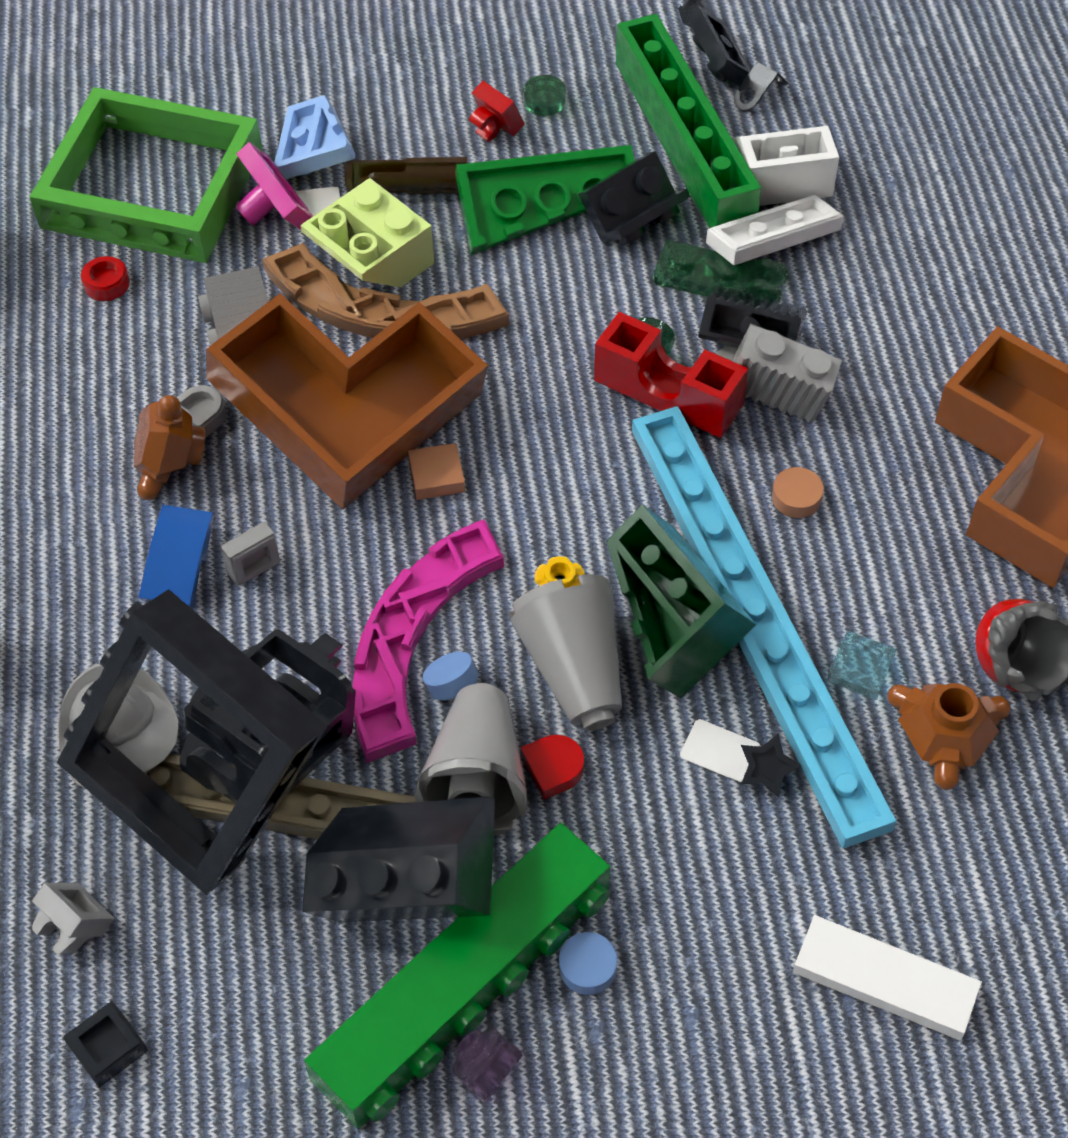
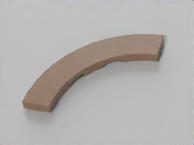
M304 243L262 259L267 275L292 302L328 324L366 337L374 338L418 302L424 305L459 339L485 334L509 325L508 312L488 284L457 293L430 296L422 301L401 300L400 295L379 292L365 287L359 290L340 281V276L323 265Z

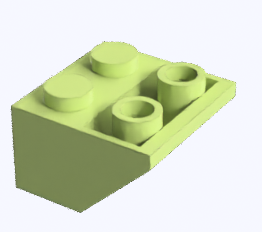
M371 178L300 225L302 233L362 281L402 287L434 264L432 225Z

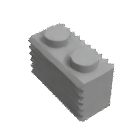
M259 266L203 278L207 294L199 295L198 299L204 323L214 321L215 328L206 330L210 346L268 302Z
M750 323L735 353L733 362L748 368L745 398L752 397L754 402L760 400L763 405L770 404L772 409L778 407L781 412L788 411L790 416L796 414L799 420L805 418L810 423L816 419L833 391L842 359Z

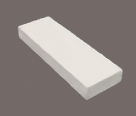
M812 195L712 227L707 231L706 243L732 265H737L841 230L844 216L818 196Z
M816 915L813 916L793 969V973L960 1041L964 1036L982 982Z

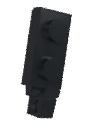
M687 0L682 6L680 5L678 10L683 24L695 32L692 36L693 41L706 53L709 59L707 63L709 71L721 82L729 80L735 85L740 86L751 70L725 22L716 17L708 0Z

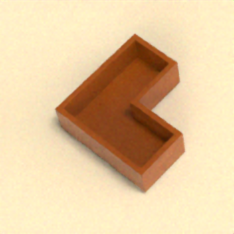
M279 293L206 349V379L342 510L407 457L408 450H414L478 398L482 393L488 369L486 362L420 302L348 357L291 302Z
M997 326L944 385L935 423L1006 464L976 500L966 536L1052 588H1055L1068 571V365Z

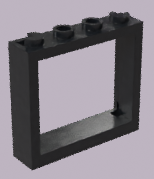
M168 589L144 605L137 601L121 618L119 625L123 631L118 641L101 658L100 665L104 669L100 677L91 684L82 696L81 702L85 704L81 715L69 725L63 737L67 740V743L57 764L204 894L208 895L242 865L328 725ZM151 647L269 748L217 836L105 738Z

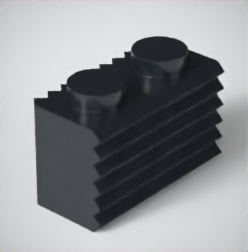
M721 285L707 296L698 338L738 348L751 323L800 342L807 310L804 306L798 309L795 304L789 307L786 301L779 304L777 299L770 302L768 297L761 300L759 295L752 298L749 292L743 295L740 290L734 293L729 288L725 291Z

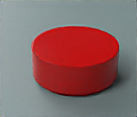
M102 256L89 261L81 271V280L86 294L97 301L117 299L128 290L130 285L126 265L115 257Z

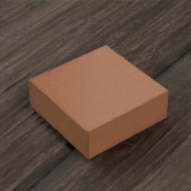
M456 443L408 450L416 500L465 492V481Z

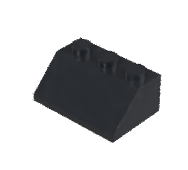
M489 796L341 808L306 854L302 912L337 922L490 916L495 798Z

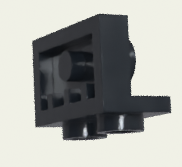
M656 151L646 153L578 194L601 242L619 239L622 245L645 234L646 231L643 226L650 221L655 220L657 224L680 212L678 204L691 197L687 188L678 191L674 190Z

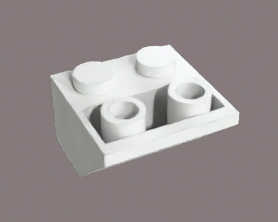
M828 126L732 138L761 186L759 206L793 202L812 195H816L819 198L833 197L839 155Z

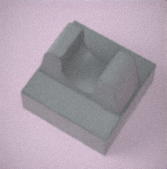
M44 883L32 900L39 908V912L32 925V930L37 935H50L56 929V926L60 929V938L52 948L56 954L74 953L90 937H102L115 919L79 883Z

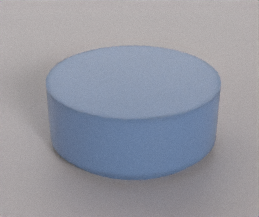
M461 651L441 656L432 662L423 673V681L430 695L437 700L454 699L462 688L475 684L479 677L478 669L471 656Z
M583 932L572 936L564 943L559 954V973L568 988L579 994L593 995L604 991L612 984L617 971V954L614 946L607 938L597 933Z

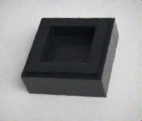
M113 1000L62 1037L98 1088L148 1052L145 1043Z

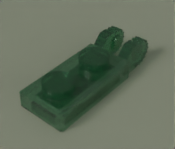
M666 239L654 270L653 283L658 286L705 297L722 285L725 291L731 288L734 293L740 290L743 295L749 292L752 298L759 295L761 300L768 297L770 302L775 299L780 302L783 294L778 286L786 284L790 273H788L789 269L783 263L774 262L771 259L762 258L758 261L752 259L732 265L715 250Z

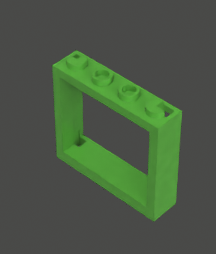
M93 87L29 196L39 228L207 263L251 176L236 153L248 142L263 152L258 121L256 118ZM107 127L226 150L193 216L73 192L71 189Z

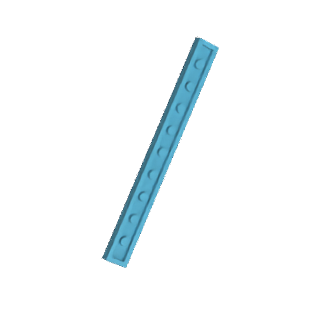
M676 406L633 419L632 433L688 544L756 624L738 643L799 764L802 765L801 768L842 849L892 832L896 824L895 817L679 407Z

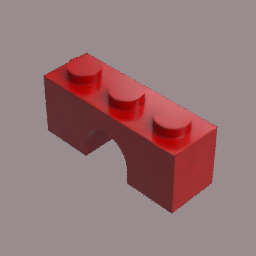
M622 312L617 313L595 343L594 381L660 411L678 406L688 424L719 438H722L744 405L748 376L747 367L704 349L692 367L683 366L672 360L664 351L661 345L660 329Z

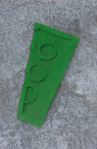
M624 145L457 164L455 175L470 255L585 213L586 210L578 194L633 162L632 146Z

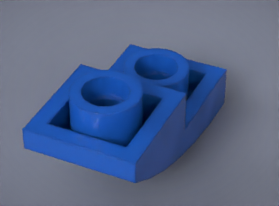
M169 505L162 506L138 597L141 601L149 602L169 589L193 609L201 563L206 561L214 519L213 512Z

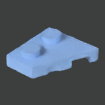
M325 95L287 108L274 162L286 179L307 175L313 171L355 159L352 145L334 107Z

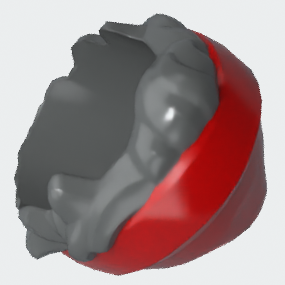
M1008 599L995 604L986 612L979 623L975 644L978 660L986 675L1000 687L1023 693L1031 701L1038 700L1042 695L1052 694L1068 680V621L1060 618L1057 614L1056 605L1049 604L1046 601L1033 602L1026 599Z

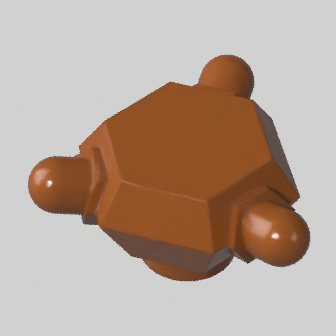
M173 395L163 396L159 401L149 404L142 409L139 415V424L134 441V468L142 476L137 486V493L142 499L147 501L153 500L159 495L162 485L167 483L170 473L185 468L186 464L197 466L200 463L204 450L205 428L192 425V416L181 407L179 399Z
M958 683L946 685L929 684L924 685L922 689L916 687L911 689L905 685L897 684L892 686L887 693L889 704L899 709L898 712L902 714L898 720L921 760L929 761V766H935L934 781L943 790L953 789L959 782L960 770H965V766L973 767L998 734L999 730L996 725L999 724V720L1005 719L1011 710L1010 703L1006 698L1002 696L989 697V695L978 697L972 688Z

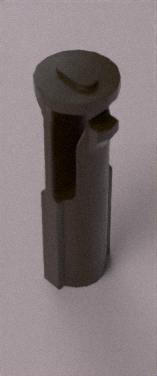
M422 157L399 160L352 159L346 162L345 185H347V192H350L371 178L389 193H459L455 175L456 165L466 164L468 161L467 157Z

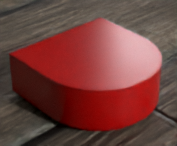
M549 735L520 747V756L543 800L571 789L580 781L584 771V755L579 744L573 739L564 735Z

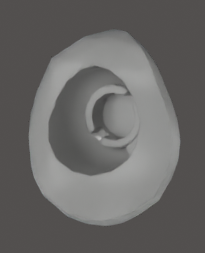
M100 663L91 666L73 680L62 700L58 723L60 754L67 743V740L63 737L66 729L81 715L85 704L81 702L82 696L91 684L100 677L104 669ZM140 669L105 738L146 773L162 763L176 745L178 718L170 699L161 685L146 671ZM70 775V777H71V779L73 780V782H75V783L78 784L79 786H82L76 779H74V778Z

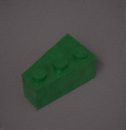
M642 504L606 542L622 595L628 598L635 621L631 622L635 637L641 640L648 663L644 667L648 680L682 698L756 624L675 527Z

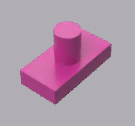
M248 142L236 155L258 185L236 204L238 211L250 224L255 225L276 207L285 220L301 230L300 225L312 218L313 214L272 159Z

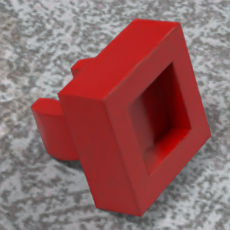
M482 80L472 92L478 108L473 111L468 120L477 127L475 133L485 141L490 142L493 140L500 128L514 137L525 125L514 101Z

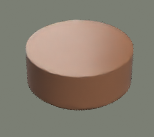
M801 467L785 469L774 480L772 490L773 504L781 513L789 517L803 518L810 516L821 505L824 491L823 483L819 476L809 469Z

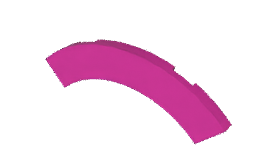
M485 519L457 530L428 548V554L419 559L409 570L406 568L399 573L385 590L370 614L356 652L353 689L356 690L354 718L358 740L366 763L417 744L416 734L409 718L406 693L408 672L417 644L430 621L454 595L481 577L504 567V557Z

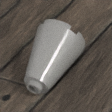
M586 574L578 575L581 583L578 586L564 588L562 579L530 590L513 602L514 612L509 611V617L514 629L572 725H583L585 731H594L615 722L614 715L622 709L612 588L609 580L604 576Z
M487 683L468 685L457 693L417 780L414 796L415 802L489 796L495 798L494 836L511 830L513 820L520 815L521 818L524 817L527 810L528 794L509 699L499 688Z

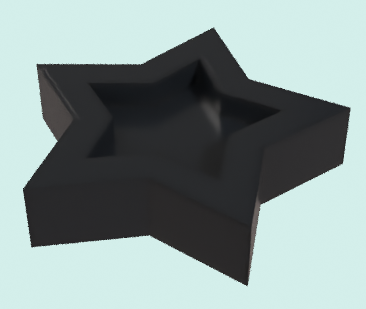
M777 733L763 746L741 745L748 762V767L740 785L762 783L779 798L783 777L802 765L783 754L779 733Z

